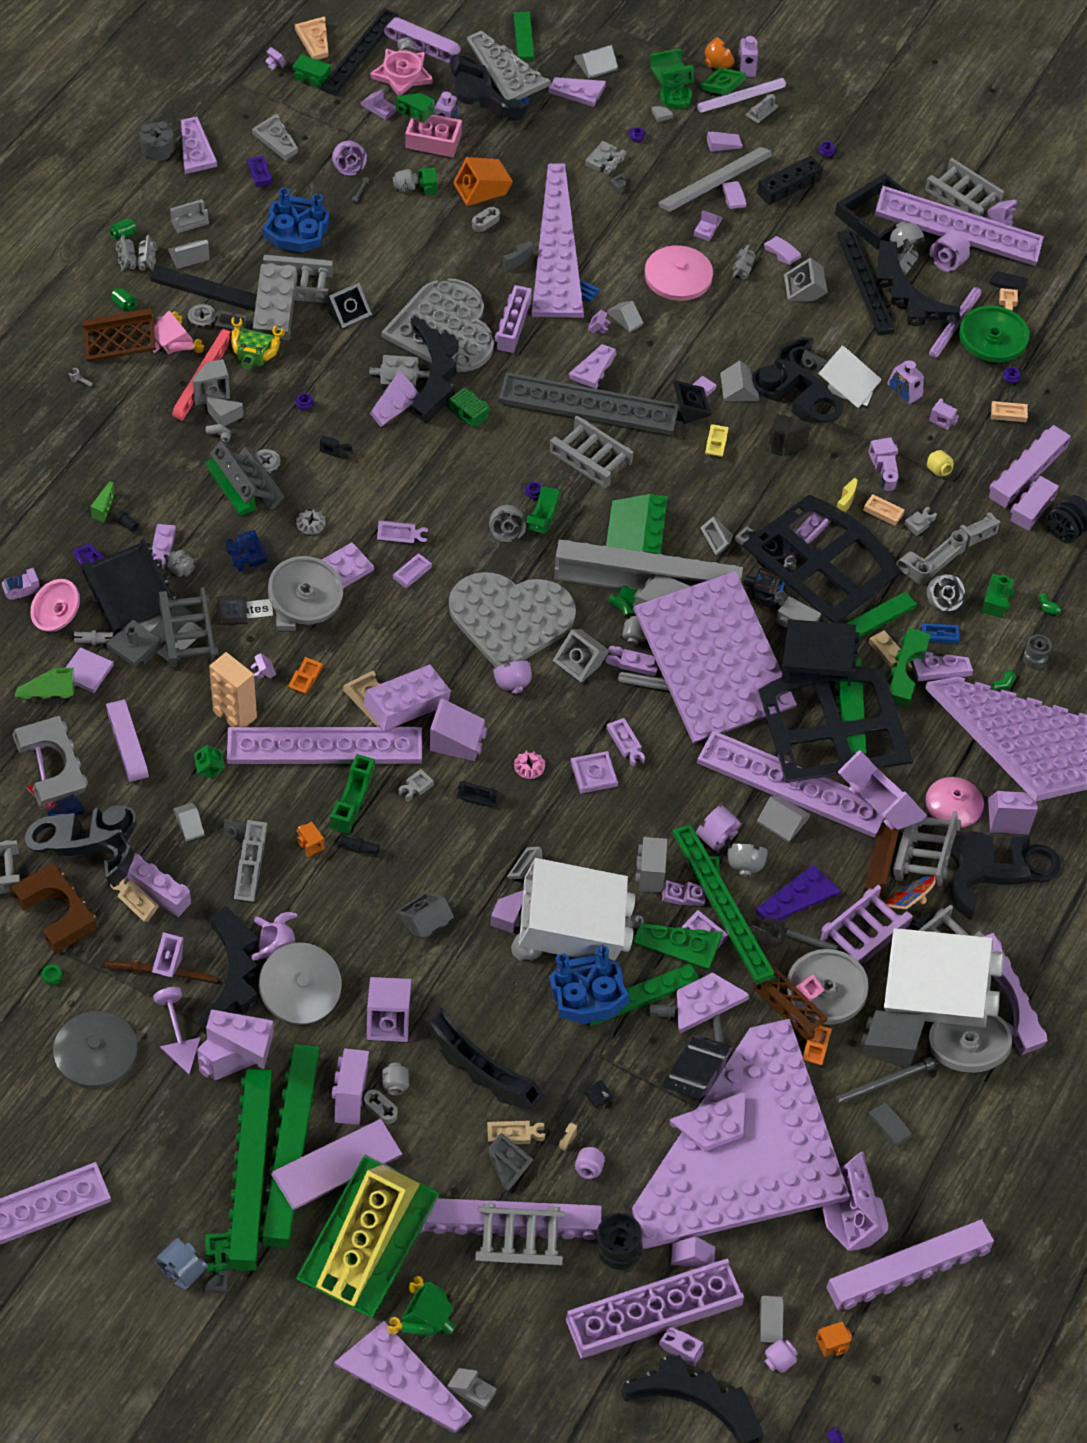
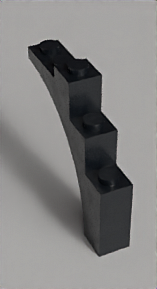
M880 241L876 275L877 286L885 288L893 286L892 305L898 307L908 306V324L913 326L925 325L926 319L932 321L939 319L947 321L960 320V306L947 305L923 295L909 282L899 263L897 241Z
M414 316L410 320L411 328L426 345L432 360L427 384L412 403L413 414L426 424L448 404L449 398L455 394V387L449 380L457 374V364L451 357L459 351V344L455 335L449 334L447 331L440 334L438 330L428 326L424 319Z
M227 906L210 917L211 928L221 939L227 952L229 969L226 983L220 996L213 1006L199 1018L200 1029L204 1034L207 1033L206 1026L211 1010L233 1014L238 1010L243 1015L247 1011L250 1012L255 1009L258 1004V995L248 984L252 983L258 976L257 964L249 957L257 950L258 940Z
M437 1006L424 1020L441 1045L439 1050L448 1064L464 1068L474 1083L490 1087L499 1102L531 1110L543 1096V1093L533 1079L523 1077L507 1069L478 1048L461 1032L442 1007Z
M680 1354L664 1357L659 1363V1372L656 1370L651 1371L645 1377L638 1380L632 1378L622 1386L621 1394L624 1401L644 1396L676 1397L692 1402L709 1411L727 1427L737 1443H761L763 1440V1430L743 1387H730L722 1394L711 1370L707 1372L699 1371L691 1378Z

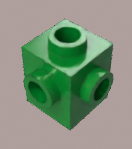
M206 745L194 754L197 774L212 779L225 770L223 755L220 749Z

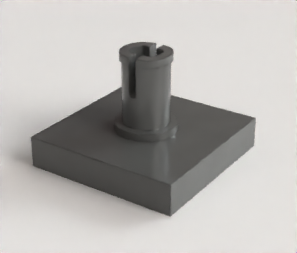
M132 620L106 644L108 649L133 667H136L161 644V640Z

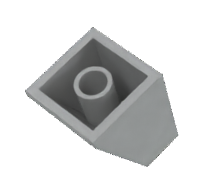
M656 575L654 578L650 577L645 583L646 587L643 590L640 588L634 595L636 599L633 606L691 586L664 575Z

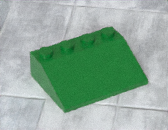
M647 494L612 501L606 546L661 554L668 496Z

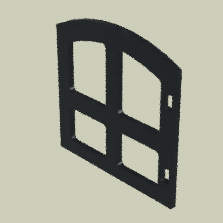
M807 495L742 544L744 549L831 623H839L901 573L888 550L865 526L841 509L812 495ZM800 508L803 512L798 515L795 511ZM810 511L833 521L846 530L843 535L820 552L813 549L789 528ZM762 535H765L767 539L762 541L760 537ZM775 537H780L806 559L807 562L794 572H789L764 551L762 547ZM856 541L864 545L882 569L862 586H857L830 563L832 559ZM819 571L845 592L848 597L835 607H830L804 585L803 581Z
M856 666L855 679H851V682L866 683L873 686L882 713L880 717L847 722L841 721L829 682H848V677L795 672L790 674L789 681H782L781 677L758 690L786 783L840 775L838 771L852 758L846 737L866 733L888 732L894 754L868 758L877 769L913 763V758L883 670ZM811 684L814 685L827 724L786 730L776 698L795 689ZM774 706L776 713L770 714L768 707ZM832 740L839 762L805 768L797 767L791 745ZM789 755L791 762L785 763L783 756Z

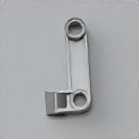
M954 531L951 537L925 559L910 551L897 561V566L902 573L909 576L916 583L921 585L927 584L930 578L958 554H962L965 551L968 536L963 531Z

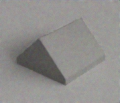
M612 45L574 57L589 79L618 70Z
M198 240L168 249L177 269L210 260L208 240Z
M741 361L720 373L724 402L759 401L758 391L752 381L755 371Z
M775 795L767 801L757 823L789 843L810 818L811 814L784 798Z

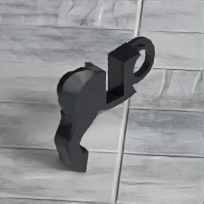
M457 54L451 57L450 67L453 76L456 77L453 82V89L456 92L455 97L460 102L472 105L474 101L479 102L480 108L485 107L498 116L516 120L524 117L529 105L515 98L510 101L501 97L492 88V82L485 65H480L474 58L464 54Z
M800 337L781 346L774 365L759 368L753 374L752 381L756 390L761 395L776 402H779L795 387L798 388L802 393L793 400L791 412L801 421H804L808 414L818 422H833L842 415L844 405L842 400L837 395L832 394L818 378L795 362L794 358L802 359L804 351L810 352L813 345V338ZM819 402H827L835 408V411L828 415L820 414L814 409V405Z
M114 805L104 813L99 808L94 809L90 836L85 839H81L82 824L75 813L46 816L36 820L27 829L25 843L34 852L53 850L58 856L83 855L98 851L113 855L112 859L104 861L105 877L112 887H116L128 875L135 855L128 840L137 824L136 813L132 807L124 805ZM46 828L56 829L55 835L49 841L44 843H37L35 841L37 835Z
M970 831L955 836L951 856L959 868L951 882L950 891L958 911L969 920H972L977 894L971 893L968 888L976 884L1011 885L1033 881L1048 882L1054 879L1060 871L1061 862L1059 856L1046 845H1030L1029 836L1012 837L1008 847L1009 864L994 863L993 839L991 835ZM1033 854H1044L1051 860L1052 867L1047 871L1036 870L1029 864L1028 858Z

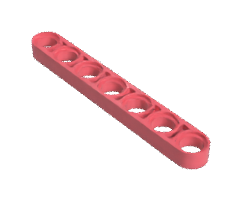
M222 329L176 403L172 413L173 418L180 421L184 420L195 402L193 378L205 363L221 360L231 343L232 331Z

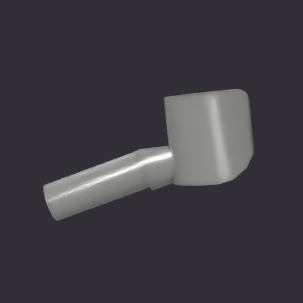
M77 368L72 369L74 374L69 373L72 382L80 381L92 387L93 383L80 376Z

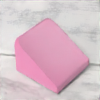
M814 974L796 986L810 1001L825 991Z

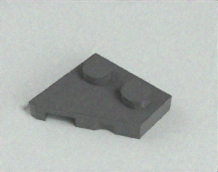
M502 1132L487 1148L502 1186L508 1192L533 1159Z

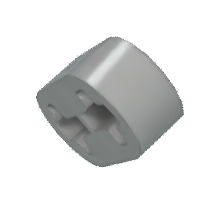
M489 207L474 216L472 219L473 230L483 232L496 224L500 219V211L495 207Z
M373 1089L366 1092L364 1095L365 1107L376 1118L381 1119L384 1124L394 1123L398 1116L397 1107L378 1090ZM370 1098H377V1103L374 1101L370 1103ZM384 1110L386 1112L392 1111V1116H384Z

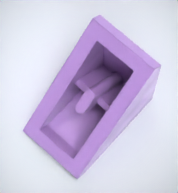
M163 932L152 972L173 977L182 960V937Z
M696 1236L672 1243L671 1265L703 1267L715 1263V1247Z

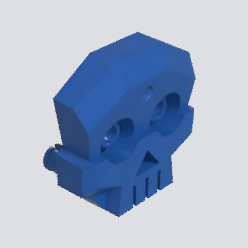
M285 188L279 189V200L271 203L268 212L269 219L263 227V236L279 249L304 252L321 247L322 236L327 232L330 223V213L323 206V196L319 194L318 199V194H314L311 200L289 196L290 191L288 188H286V193Z
M602 945V952L600 946H598L595 955L569 960L566 954H562V960L560 954L557 955V968L549 976L553 999L558 1002L560 1018L581 1024L610 1019L629 1003V994L623 985V975L619 962L609 958L607 946Z

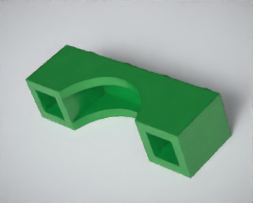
M909 628L907 634H903L901 644L904 646L902 650L897 652L895 660L898 661L897 667L893 666L890 677H893L892 683L888 682L894 703L909 707L915 683L908 677L905 667L911 661L925 657L931 634Z
M356 754L350 768L343 796L340 801H336L330 815V828L332 830L350 834L375 773V759Z

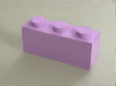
M1042 476L1036 482L1032 481L1028 488L1029 491L1027 493L1024 492L1020 497V502L1013 505L1010 511L1012 513L1010 521L1029 531L1055 499L1059 486Z

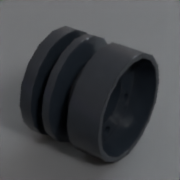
M1069 495L1059 506H1056L1047 514V527L1061 542L1073 543L1087 530V501L1080 496Z
M620 1212L610 1214L602 1219L597 1229V1248L599 1257L604 1264L613 1269L622 1270L630 1268L638 1262L643 1249L642 1230L639 1222L633 1216Z

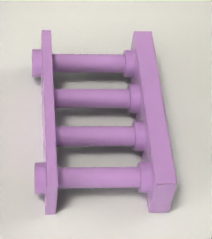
M879 885L874 889H868L863 898L832 923H826L821 930L820 940L825 941L831 936L861 966L892 941L894 928L907 929L913 917L908 911L903 915H897L878 898L881 890ZM873 903L892 920V924L888 927L883 926L865 908ZM859 914L878 931V935L874 938L867 936L851 919ZM845 925L864 943V946L860 950L858 948L855 949L837 931Z

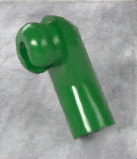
M1046 593L1038 596L1043 612L1051 615H1059L1061 613V606L1049 601Z
M1010 670L1005 671L1002 680L992 682V690L997 691L1011 688L1016 679L1015 673Z

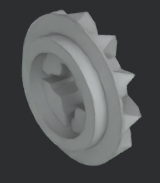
M199 304L193 306L188 312L190 323L195 324L196 327L201 325L204 328L205 325L210 326L212 322H215L216 312L209 305Z
M263 449L255 453V456L269 474L273 470L277 471L278 466H280V456L275 451Z
M306 509L304 513L299 514L296 524L301 532L313 535L325 528L326 520L321 511L316 512L314 509L313 511H308ZM313 518L314 521L309 525L308 521Z

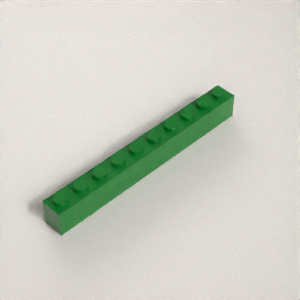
M294 1044L293 1052H289L288 1064H291V1068L286 1070L285 1083H288L287 1089H283L282 1101L285 1104L284 1108H280L279 1120L282 1122L281 1127L276 1129L278 1146L273 1147L272 1159H275V1164L270 1166L269 1178H272V1183L267 1185L266 1198H269L268 1205L264 1204L263 1217L266 1219L265 1224H261L259 1237H263L264 1246L289 1248L295 1210H292L273 1178L272 1172L304 1157L320 1057L319 1047Z
M246 1069V1077H242L241 1090H244V1096L240 1095V1108H243V1112L238 1114V1127H241V1133L236 1135V1145H239V1151H235L234 1164H238V1168L233 1170V1183H236V1190L232 1189L231 1203H234V1209H230L229 1222L233 1223L232 1228H228L227 1241L231 1242L230 1248H226V1261L230 1263V1270L257 1269L272 1070Z

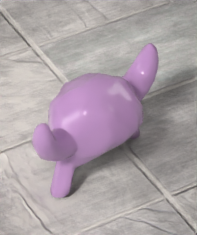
M281 913L275 918L273 923L267 922L260 917H255V923L262 926L259 944L260 952L253 954L252 960L268 959L277 949L295 943L294 932L285 922L298 916L297 913Z

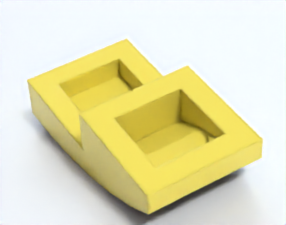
M711 424L706 455L723 457L729 427Z
M856 478L843 488L841 500L837 503V508L845 513L854 499L857 486Z

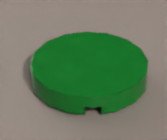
M684 84L667 88L662 87L660 101L670 109H684L692 101V92L689 87H684Z

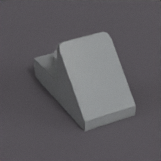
M458 1368L447 1386L451 1391L484 1410L497 1391L495 1387L479 1379L476 1370Z

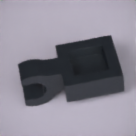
M324 435L321 437L320 452L333 457L340 455L342 458L348 459V452L346 451L352 452L351 444L339 445V441Z

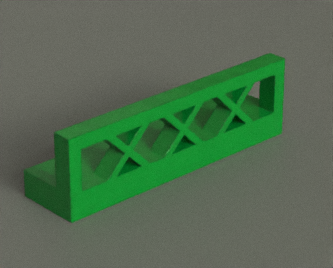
M214 459L205 462L206 468L239 516L256 510L255 496H253L248 504L245 503Z

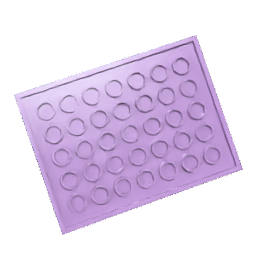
M736 571L634 606V612L693 744L708 739L712 731L722 734L766 718L758 690L768 683L781 678L782 671ZM791 691L776 698L780 712L794 708L797 705ZM774 706L768 707L770 714L776 713Z

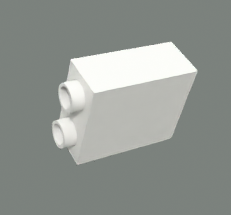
M535 858L524 878L519 947L581 958L595 955L598 946H600L602 952V945L609 949V958L615 961L620 951L628 952L630 950L633 940V929L625 927V916L630 917L632 915L635 905V894L627 892L628 876Z
M894 928L884 1009L887 1012L926 1016L925 1021L986 1028L987 1015H998L1000 992L990 991L991 975L1002 976L1004 952L994 951L992 938Z

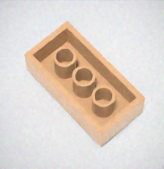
M225 652L209 666L213 711L217 716H222L227 720L231 727H247L257 718L254 674Z

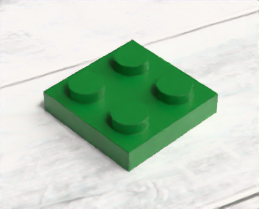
M724 68L718 69L701 83V88L711 93L728 95L747 79L746 73Z

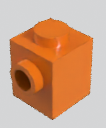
M842 1321L818 1329L816 1339L824 1357L833 1354L838 1356L848 1351L852 1334L848 1327L845 1328Z

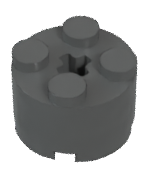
M160 121L158 123L145 124L141 127L140 145L143 156L146 158L150 157L153 161H162L168 159L170 154L174 152L173 131L166 122Z

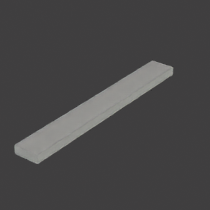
M759 147L658 202L659 208L670 212L770 158L772 156L771 151Z

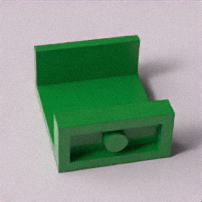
M681 48L650 54V69L663 88L694 82V67L683 64Z

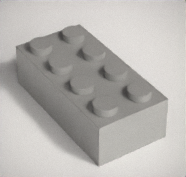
M261 264L253 331L274 335L273 327L278 326L277 334L281 332V328L285 331V335L280 339L289 340L297 283L296 267Z

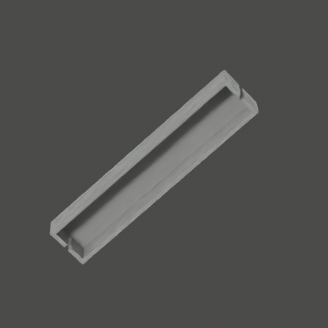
M559 540L555 559L554 579L622 589L626 585L635 590L640 588L643 590L646 587L645 583L650 577L654 578L656 575H664L686 585L694 586L736 571L741 581L743 567L652 554L643 551H632L624 548L619 549L579 543L570 540Z

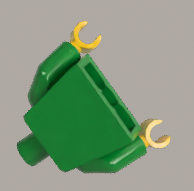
M415 1277L413 1283L411 1282L409 1285V1290L415 1293L401 1319L404 1322L400 1323L398 1318L392 1317L389 1320V1324L395 1325V1327L387 1326V1332L394 1335L399 1330H402L403 1333L432 1336L442 1330L445 1334L450 1335L456 1325L448 1319L453 1306L448 1301L443 1288L434 1285L432 1282L423 1283L421 1277Z

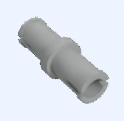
M92 630V632L75 631L74 636L82 638H74V644H106L111 639H105V637L113 638V632H96V630Z

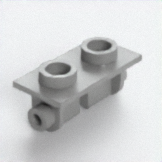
M768 94L764 100L755 107H752L745 116L759 123L778 108V105L774 103L775 96Z
M122 235L120 241L116 243V251H118V262L121 265V270L124 272L125 267L135 269L137 260L136 255H134L133 242L129 239L125 240L124 235Z
M147 235L146 241L143 240L139 244L137 267L139 270L150 268L153 272L154 264L156 263L155 253L157 245L151 240L149 235Z
M914 244L908 249L905 247L899 254L901 256L899 263L904 275L907 274L911 268L910 266L918 259V253L912 250Z
M749 245L738 252L736 257L738 261L733 266L732 270H734L732 278L736 275L740 276L741 279L749 277L751 266L755 259L754 252L748 250Z

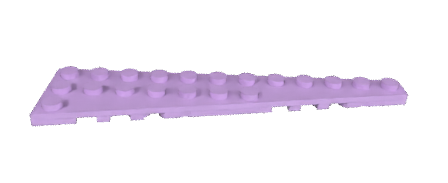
M548 164L532 317L584 318L565 164Z

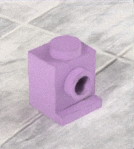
M940 398L931 411L929 421L948 430L952 424H956L959 415L956 414L957 409L943 403V399Z

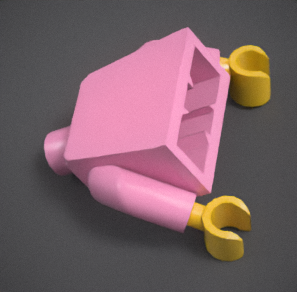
M169 310L164 316L156 319L154 324L156 350L153 351L154 353L162 347L168 354L182 350H194L197 353H201L204 350V345H201L202 341L200 339H196L194 343L192 342L193 339L181 325L182 316H178L177 312L171 313Z

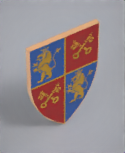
M929 875L908 884L884 903L888 907L908 909L914 903L925 904L927 901L925 895L935 885L936 876Z

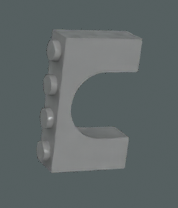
M60 716L17 728L13 732V738L19 753L46 746L55 749L63 758L64 770L59 775L36 782L33 786L39 807L84 793L88 785L86 776L82 775L80 771V760L74 755V744L67 737L66 723L61 721Z

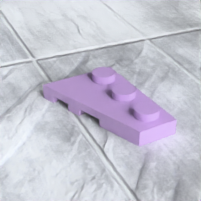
M554 78L549 87V93L594 107L606 86V81Z
M602 344L569 373L570 379L597 389L598 381L604 377L605 369L609 368L616 356V350Z
M401 369L370 412L380 427L409 408L420 395Z
M926 652L924 658L911 661L917 681L946 679L956 676L967 677L973 674L968 657L944 655L941 657L933 656V653Z

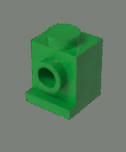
M435 168L418 169L419 187L423 188L424 195L437 194Z

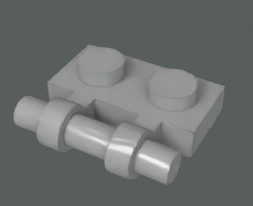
M602 141L585 160V165L598 172L604 168V173L608 175L617 168L618 163L624 160V156L627 153L623 149L616 153L617 147Z

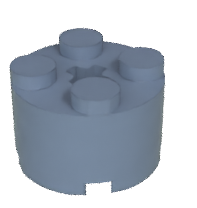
M178 1238L173 1240L156 1258V1264L168 1279L171 1277L176 1280L174 1284L183 1290H186L208 1267L201 1258L195 1255L197 1251L190 1243L184 1244Z

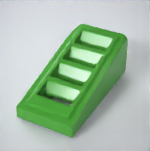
M110 481L91 505L92 518L103 523L115 494L113 482Z

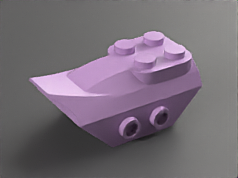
M861 1151L841 1168L850 1195L849 1200L822 1206L827 1229L848 1251L870 1247L884 1236L888 1230V1221L883 1201L874 1194L864 1152Z

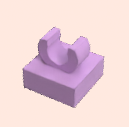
M271 47L268 49L267 54L269 58L265 61L269 64L268 67L272 70L277 65L283 68L287 64L283 55Z
M600 310L592 317L588 331L593 334L597 330L603 334L608 331L606 327L610 324V321L605 319L607 315L605 311Z
M261 653L255 656L256 663L251 668L255 671L258 670L254 674L256 678L260 679L264 675L272 678L276 675L270 659Z

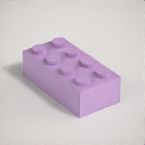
M427 665L367 689L363 705L382 730L386 731L437 710L440 699L449 701L451 690L433 667Z

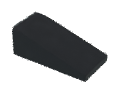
M996 271L989 281V284L998 288L1018 290V297H1020L1028 283V279L1025 277Z

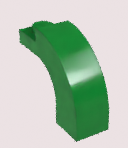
M547 486L541 487L536 508L533 514L527 517L526 523H529V530L547 533L554 519L562 490Z

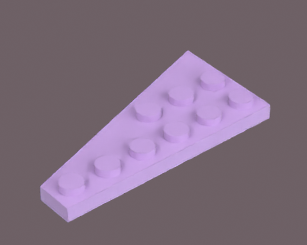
M385 1321L334 1362V1366L340 1370L343 1369L349 1372L351 1376L367 1382L374 1389L400 1403L403 1402L410 1406L412 1410L418 1413L421 1412L431 1418L432 1421L454 1433L472 1419V1415L399 1336L387 1332L388 1325Z

